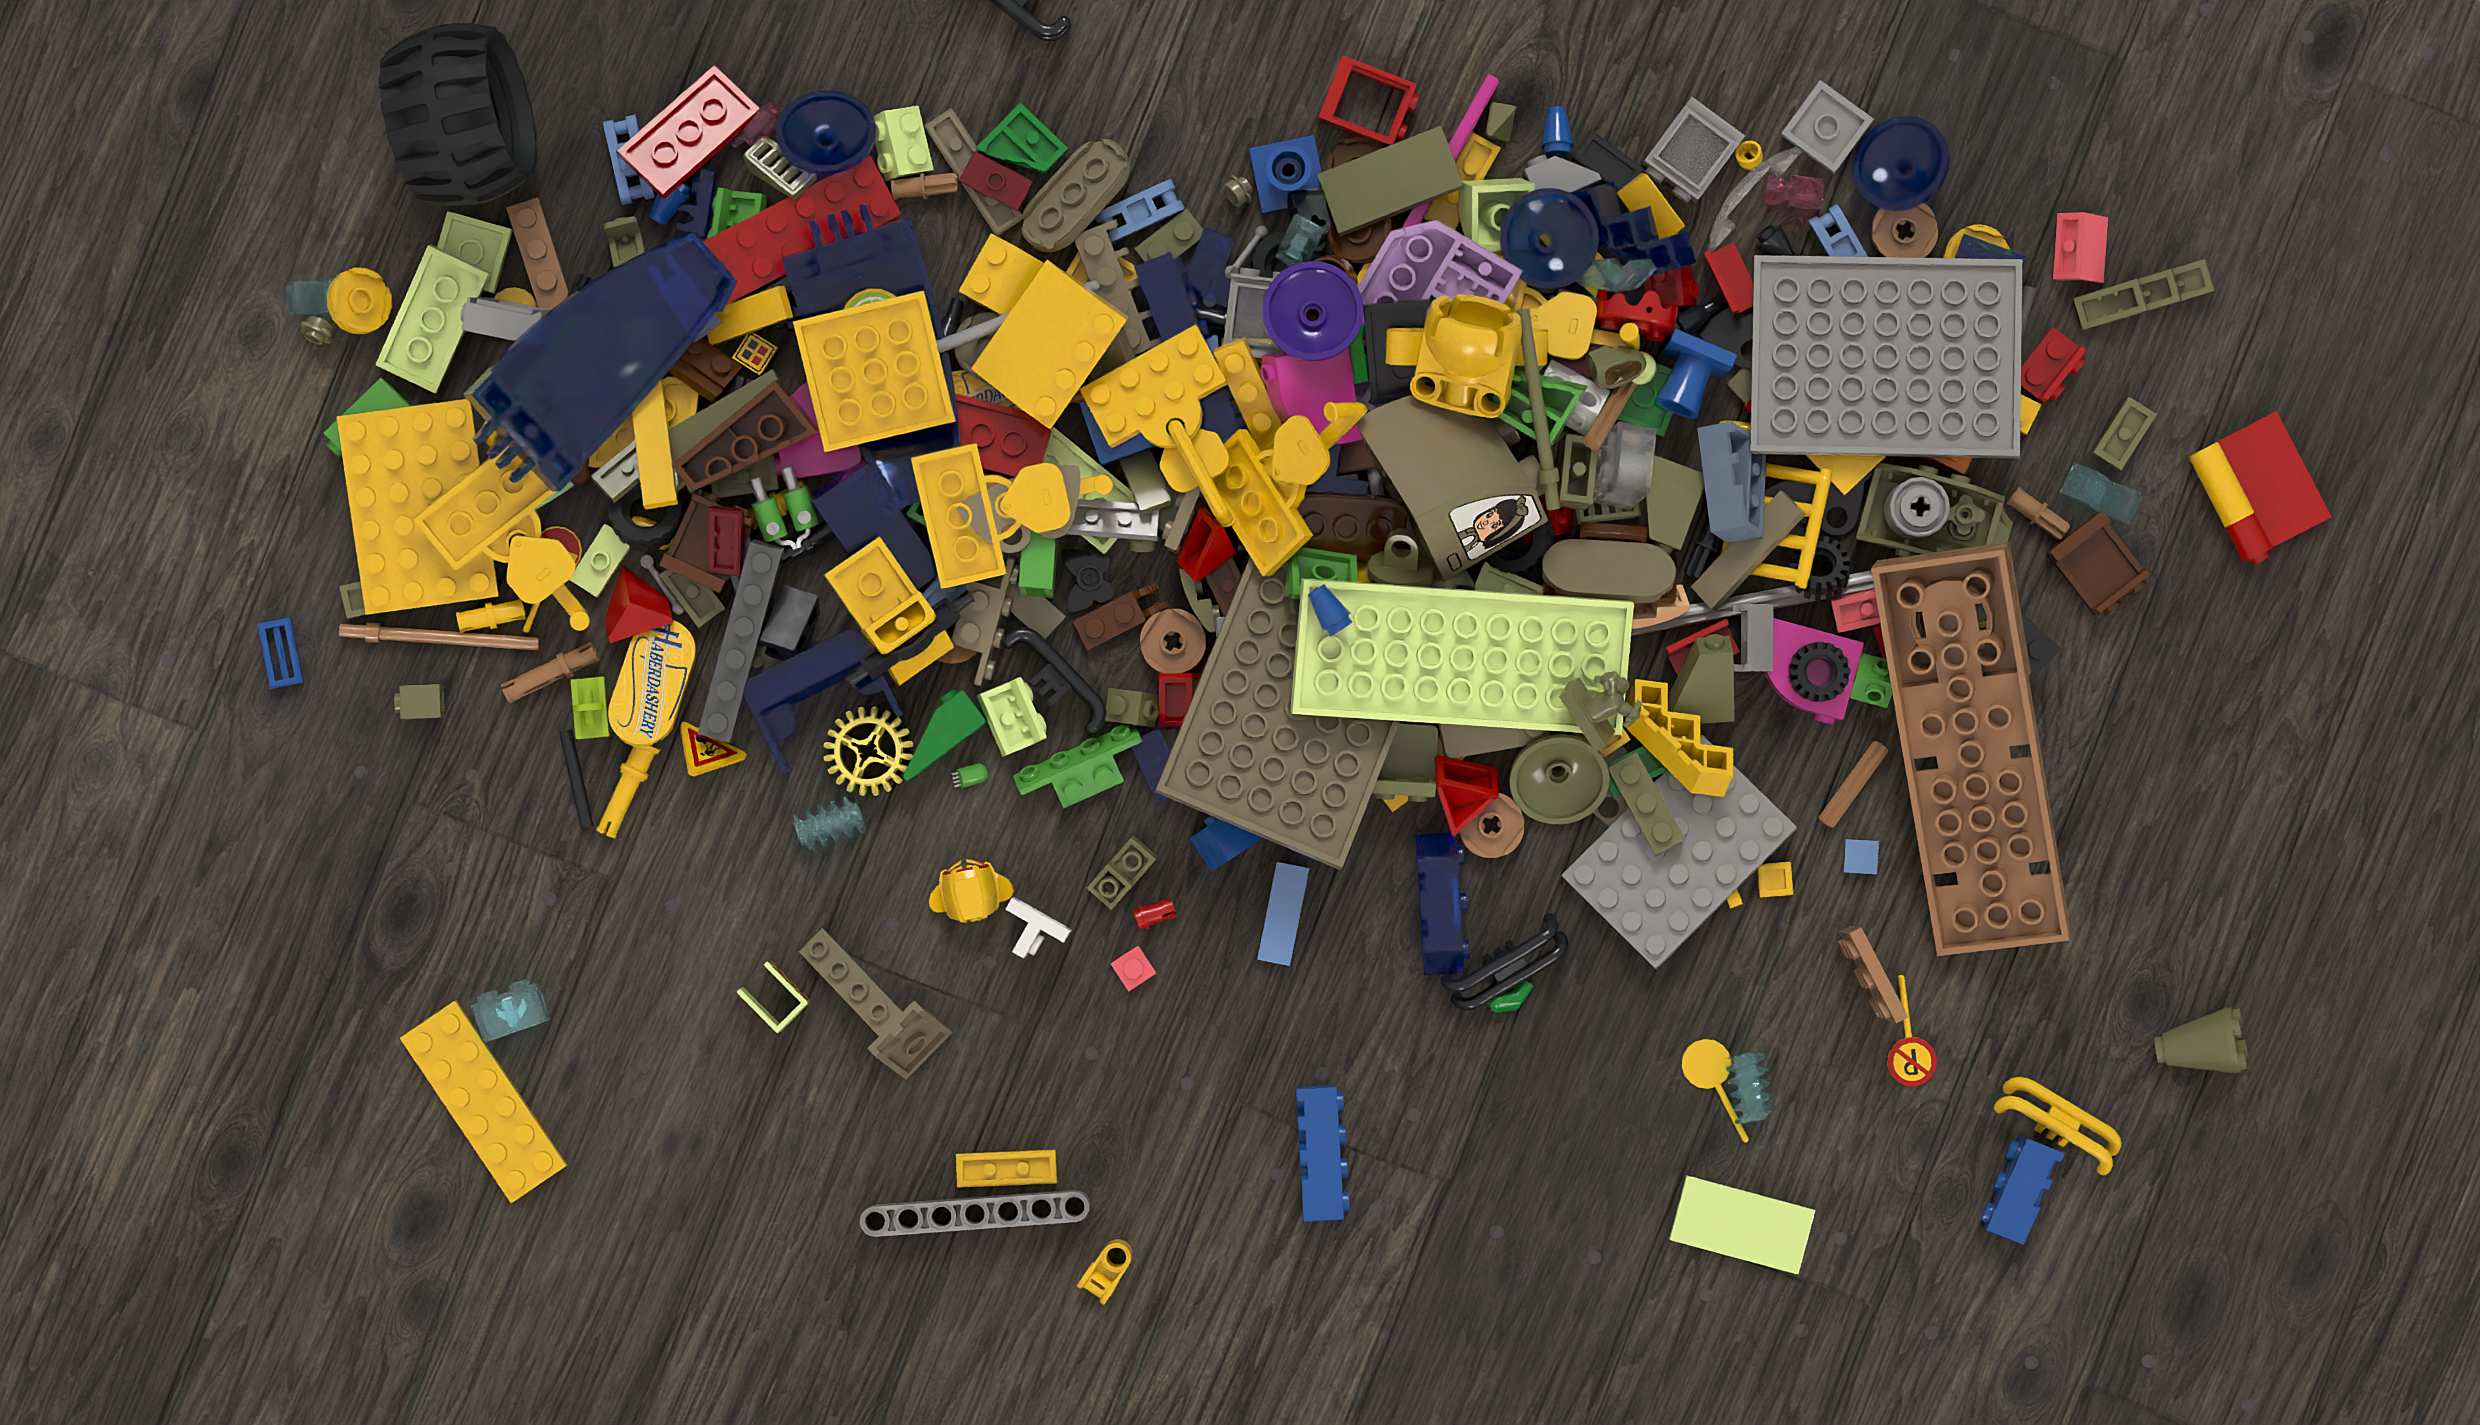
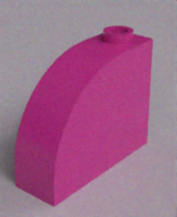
M1349 347L1337 356L1322 361L1296 359L1282 350L1262 355L1261 376L1266 384L1271 405L1283 423L1292 416H1305L1319 435L1331 423L1324 415V406L1327 402H1356ZM1356 424L1335 444L1362 440Z
M806 382L792 396L818 427L808 382ZM820 433L779 452V456L774 457L777 476L783 475L782 468L792 466L797 481L864 470L860 444L825 452Z
M1773 618V671L1764 672L1771 687L1786 702L1801 710L1814 713V720L1833 725L1835 719L1839 721L1844 719L1864 643ZM1823 641L1834 644L1848 658V666L1851 669L1848 685L1845 686L1844 691L1840 695L1828 701L1812 702L1800 697V694L1792 688L1793 685L1791 681L1789 682L1788 667L1792 661L1791 658L1798 649L1809 643ZM1814 659L1807 666L1806 674L1813 684L1823 685L1830 680L1832 668L1827 661Z

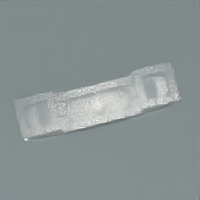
M1795 147L1770 157L1756 166L1737 184L1715 217L1708 238V251L1710 250L1712 253L1736 227L1727 216L1768 171L1778 180L1802 153V150Z

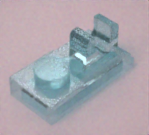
M1295 213L1275 257L1282 260L1289 267L1301 262L1311 261L1325 228Z

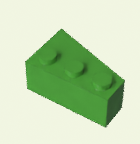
M1515 369L1511 385V398L1504 411L1497 417L1536 440L1526 372ZM1540 375L1550 444L1552 446L1558 439L1588 386ZM1493 393L1486 394L1490 401L1494 403L1500 402L1497 395Z

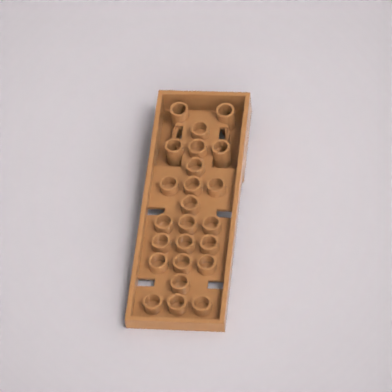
M2010 542L1877 560L1872 566L1871 571L1937 956L2069 941L2072 935L2029 682L2031 668ZM1979 603L1983 604L1987 614V627L1985 630H1980L1976 609V604ZM1921 611L1923 615L1926 636L1924 635L1923 629L1920 624ZM2030 744L2031 756L2012 759L2010 746ZM1937 757L1938 768L1916 771L1914 759ZM2049 861L2050 873L2031 875L2029 863ZM1956 872L1958 884L1936 886L1935 874Z

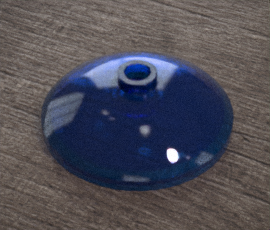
M817 91L799 97L785 108L777 122L776 138L782 155L795 167L814 174H835L855 167L868 156L875 143L876 125L871 111L859 99L838 91Z
M1901 116L1886 120L1873 128L1858 146L1853 161V178L1856 187L1870 204L1883 210L1904 211L1917 207L1929 200L1939 190L1947 176L1950 164L1948 144L1938 128L1925 119L1914 116ZM1908 169H1913L1908 176H1904Z
M1543 188L1521 196L1510 206L1500 226L1499 244L1503 259L1523 270L1519 277L1520 280L1538 288L1552 289L1569 285L1587 272L1597 254L1599 234L1595 218L1583 201L1561 189ZM1541 235L1548 236L1550 243L1547 247L1540 244L1539 238Z

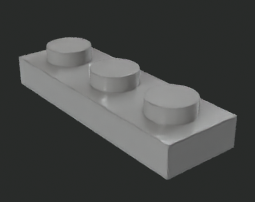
M1078 499L1074 520L1066 534L1157 541L1160 509L1141 515L1137 503Z

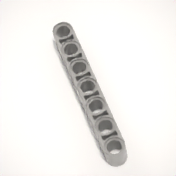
M1066 1190L876 1204L868 1207L862 1213L860 1226L867 1235L879 1237L1081 1221L1087 1216L1090 1210V1201L1088 1196L1082 1191ZM1071 1197L1080 1198L1084 1202V1211L1078 1215L1070 1214L1066 1210V1201ZM1040 1199L1048 1201L1051 1206V1213L1046 1217L1035 1215L1032 1209L1035 1201ZM1004 1202L1015 1204L1018 1209L1017 1217L1011 1220L1004 1219L999 1212L1000 1205ZM977 1204L984 1209L985 1215L983 1220L972 1222L968 1219L966 1210L970 1205ZM945 1207L951 1212V1221L948 1224H938L934 1220L933 1212L936 1208ZM911 1209L916 1212L918 1223L915 1226L906 1227L902 1224L900 1214L903 1210ZM871 1212L881 1213L885 1219L883 1228L878 1230L872 1229L867 1223L868 1214Z

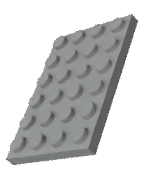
M1703 735L1700 736V744L1712 745ZM1734 765L1733 778L1724 797L1691 793L1670 771L1664 772L1654 782L1685 841L1655 856L1628 808L1561 875L1656 970L1797 830V827Z

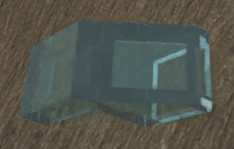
M1617 258L1595 260L1576 281L1579 286L1613 292L1637 290L1657 268L1651 259L1629 261L1624 267H1622Z
M336 276L323 280L285 283L290 316L328 314L327 292L330 283Z
M2077 463L2073 464L2059 491L2063 495L2096 512L2103 511L2107 517L2128 525L2144 497L2139 491L2113 482L2099 471Z

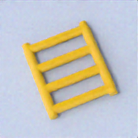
M1766 463V477L1814 484L1816 489L1812 504L1794 501L1806 514L1805 517H1809L1805 537L1787 534L1777 545L1802 550L1798 569L1760 563L1751 575L1795 582V586L1802 589L1807 587L1831 483L1832 469L1821 468L1820 472ZM1764 496V507L1773 499L1772 497ZM1723 540L1721 554L1731 543Z

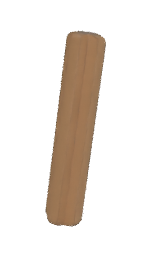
M1630 381L1613 389L1583 440L1586 447H1590L1593 451L1599 450L1637 386L1634 382Z
M1878 741L1872 742L1820 814L1819 820L1831 828L1835 827L1888 753V749Z

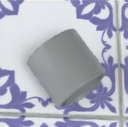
M1924 477L1910 478L1894 487L1887 496L1884 505L1885 520L1890 529L1898 536L1909 540L1923 539L1939 531L1946 523L1950 512L1949 498L1944 488L1934 480ZM1918 498H1922L1923 504L1929 506L1928 511L1922 512L1921 517L1916 516V510L1911 509V504L1916 503Z

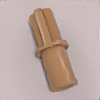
M921 173L920 177L891 179L893 199L898 200L923 196V199H928L929 195L955 193L958 191V178L955 173L925 176V173Z
M2021 487L2015 490L2006 503L2030 520L2029 524L2033 525L2035 523L2057 540H2061L2069 531V523L2046 507V502L2041 504L2023 491Z

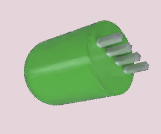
M977 763L956 769V773H952V775H956L953 779L957 778V781H954V783L958 782V785L954 786L965 788L985 782L988 777L987 768L983 764Z

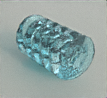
M844 796L841 808L838 807L834 800L830 801V812H826L821 805H818L817 816L815 817L807 809L805 810L804 821H801L796 814L792 815L794 827L803 850L804 845H806L811 852L816 851L817 840L823 847L829 846V836L836 843H839L842 839V831L849 839L854 837V827L861 834L867 831L865 819L856 796L855 803H851Z
M1751 1052L1725 1057V1059L1734 1061L1725 1070L1736 1073L1735 1077L1728 1080V1085L1738 1086V1090L1731 1093L1730 1098L1741 1100L1732 1109L1733 1111L1743 1112V1116L1736 1119L1735 1124L1764 1120L1769 1118L1767 1115L1775 1111V1106L1765 1104L1766 1101L1773 1098V1094L1762 1091V1089L1771 1084L1769 1079L1760 1078L1761 1075L1768 1072V1067L1757 1064L1766 1058L1765 1053Z

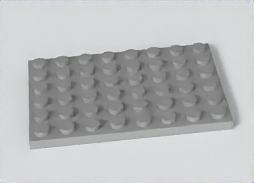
M1754 255L1750 452L1752 454L2019 459L2022 259Z

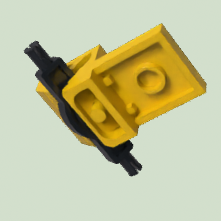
M880 536L824 575L862 629L860 633L872 648L858 658L859 666L844 675L851 687L868 675L875 679L886 670L897 686L910 679L954 648L945 629L961 618L958 613L959 611L975 602L971 593L966 589L965 592L951 602L948 598H943L930 607Z

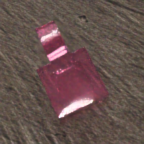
M774 101L762 106L745 127L744 133L736 137L731 145L736 149L743 142H747L751 148L761 135H770L779 124L776 118L783 109Z
M1791 175L1790 181H1785L1778 177L1768 176L1767 189L1775 190L1776 192L1765 191L1764 205H1778L1786 199L1789 200V206L1822 210L1824 179Z

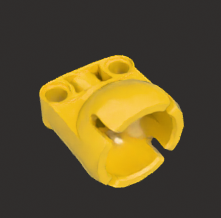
M1459 294L1453 300L1447 295L1439 296L1433 300L1427 309L1415 374L1410 383L1412 395L1416 399L1431 405L1468 415L1486 418L1499 416L1511 398V385L1522 336L1520 315L1518 313H1511V309L1507 305L1486 297ZM1421 377L1431 378L1435 386H1427ZM1493 393L1497 395L1500 402L1494 403L1490 401L1486 394Z

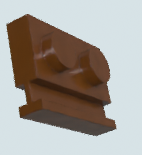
M687 331L671 348L670 352L662 358L660 363L662 368L713 404L720 394L733 382L735 376L740 374L743 367L705 339L701 338L694 342Z

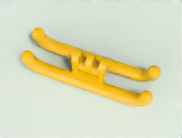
M2014 1077L2004 1083L2003 1091L2005 1094L2010 1095L2017 1090L2026 1091L2051 1107L2045 1112L2020 1097L2005 1096L1994 1104V1110L1997 1113L2002 1114L2008 1109L2021 1112L2037 1122L2034 1129L2036 1132L2041 1134L2047 1128L2049 1131L2046 1134V1138L2053 1140L2056 1135H2059L2057 1144L2061 1147L2071 1142L2097 1158L2100 1162L2097 1166V1171L2100 1175H2107L2113 1167L2112 1156L2117 1155L2122 1146L2121 1138L2113 1128L2029 1078ZM2080 1124L2103 1137L2108 1142L2106 1148L2078 1132Z

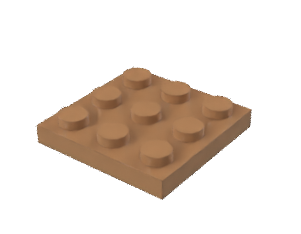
M1849 926L1839 931L1842 939L1838 940V944L1846 958H1853L1857 966L1853 973L1862 988L1865 987V989L1868 988L1873 998L1868 1001L1877 1018H1884L1894 1023L1906 1019L1908 1016L1862 928Z

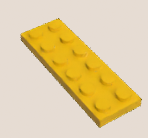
M457 1000L400 1037L510 1203H513L567 1166V1163Z

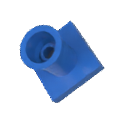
M1314 135L1249 148L1262 214L1287 210V194L1289 191L1322 188L1317 175L1321 173V167ZM1284 166H1292L1295 169V173L1287 177L1282 173V168Z
M1675 329L1666 341L1661 355L1675 360L1676 363L1665 385L1657 395L1655 402L1674 414L1686 418H1698L1709 376L1711 375L1722 380L1732 368L1737 355Z

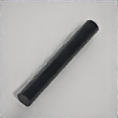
M572 729L561 731L559 734L581 829L594 827Z

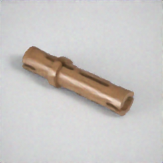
M590 641L566 654L561 652L556 655L557 658L530 670L513 680L502 683L501 688L508 702L512 703L563 677L570 678L574 676V672L600 661L592 642Z

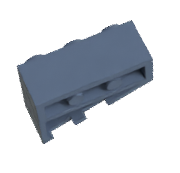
M1732 421L1697 428L1711 533L1728 543L1763 537L1766 454H1752L1750 452L1751 433Z

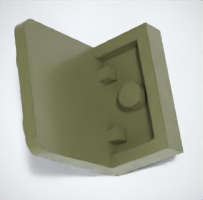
M1399 723L1372 791L1375 794V798L1392 800L1395 798V795H1406L1410 801L1426 802L1428 797H1435L1434 758L1437 756L1438 728L1435 725Z

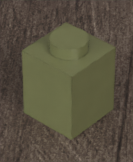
M444 685L399 686L400 693H395L394 706L395 712L400 713L401 719L445 718Z

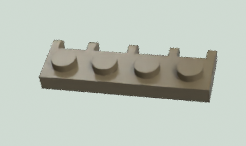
M1115 219L1082 232L1074 241L1090 281L1095 280L1100 284V290L1096 294L1129 317L1124 324V329L1133 354L1136 355L1158 346L1164 340L1163 337L1155 338L1152 341L1148 338L1142 320L1154 314L1152 309L1140 314L1137 310L1130 289L1141 285V281L1138 278L1126 282L1117 258L1129 254L1128 248L1114 251L1107 230H1112L1119 226Z

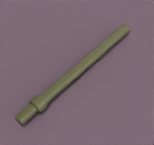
M1525 308L1516 310V313L1520 315L1522 323L1521 346L1541 467L1538 470L1539 483L1543 484L1547 510H1555L1560 508L1557 482L1560 481L1558 467H1554L1530 309Z

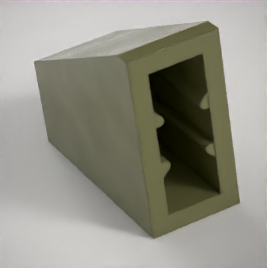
M1645 452L1642 458L1647 540L1654 542L1653 545L1671 555L1672 550L1680 551L1705 486L1704 476L1702 472Z
M1712 634L1695 639L1668 695L1669 712L1700 715V724L1735 721L1734 664L1730 636Z

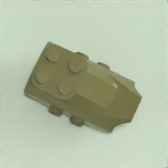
M1879 463L1874 467L1858 521L1856 539L1895 549V556L1905 557L2008 542L2013 522L2009 519L2003 508L2005 497L1971 485V479L1968 477L1951 474L1949 479L1937 475L1938 469L1919 465L1917 470ZM1924 477L1934 480L1944 488L1949 498L1950 507L1959 502L1960 496H1971L1973 499L1972 503L1978 509L1984 511L1985 518L1982 522L1974 524L1971 527L1970 533L1966 535L1959 534L1957 527L1947 520L1942 528L1923 539L1909 540L1898 536L1890 529L1885 520L1884 505L1887 496L1894 487L1910 478ZM1918 498L1916 503L1911 504V509L1916 510V516L1921 517L1922 512L1928 511L1929 506L1923 504L1922 498ZM1962 512V517L1967 518L1968 513Z

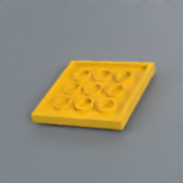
M924 291L793 321L825 452L956 421Z

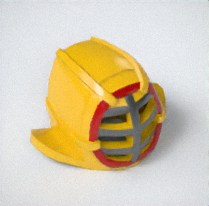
M963 858L940 872V884L930 893L929 907L934 912H947L950 919L960 922H967L969 920L971 922L980 921L998 910L999 902L1010 899L1014 893V888L1008 878L994 871L991 863Z

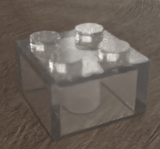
M1619 421L1611 428L1597 454L1593 503L1631 510L1650 493L1656 428Z

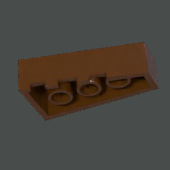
M774 380L674 462L672 467L692 491H698L819 434L820 431L781 381Z

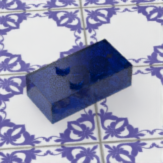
M865 458L810 495L812 502L850 556L880 536L917 590L938 576L934 557Z

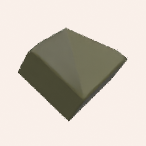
M1496 102L1490 105L1485 131L1486 139L1501 142L1510 141L1516 106Z

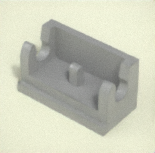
M1733 604V611L1741 612V665L1734 664V671H1773V605Z

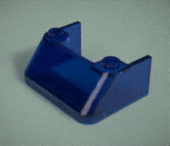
M854 630L844 631L750 678L745 684V699L782 774L788 775L793 772L779 744L780 741L792 735L796 728V717L790 706L844 680V675L860 665L858 658L871 650L867 640L861 633ZM885 672L875 679L868 675L854 685L857 691L865 695H873L883 690L896 717L902 718L906 716Z

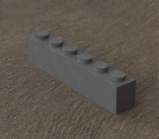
M757 539L750 541L699 726L698 734L728 743L734 738L785 547Z

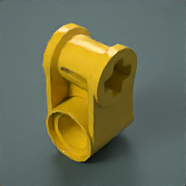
M1121 1239L1110 1241L1101 1251L1095 1262L1091 1263L1076 1286L1079 1289L1084 1287L1100 1298V1303L1104 1305L1119 1284V1279L1131 1262V1246ZM1112 1248H1120L1125 1252L1126 1260L1121 1264H1114L1108 1258V1251Z

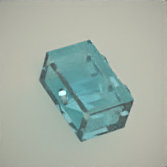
M524 979L510 984V992L498 995L497 991L493 990L477 996L479 1002L471 1005L484 1043L551 1020L538 982L529 984L528 979Z

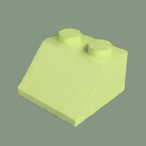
M1522 178L1462 181L1464 189L1458 191V215L1465 237L1490 252L1534 249L1535 183Z

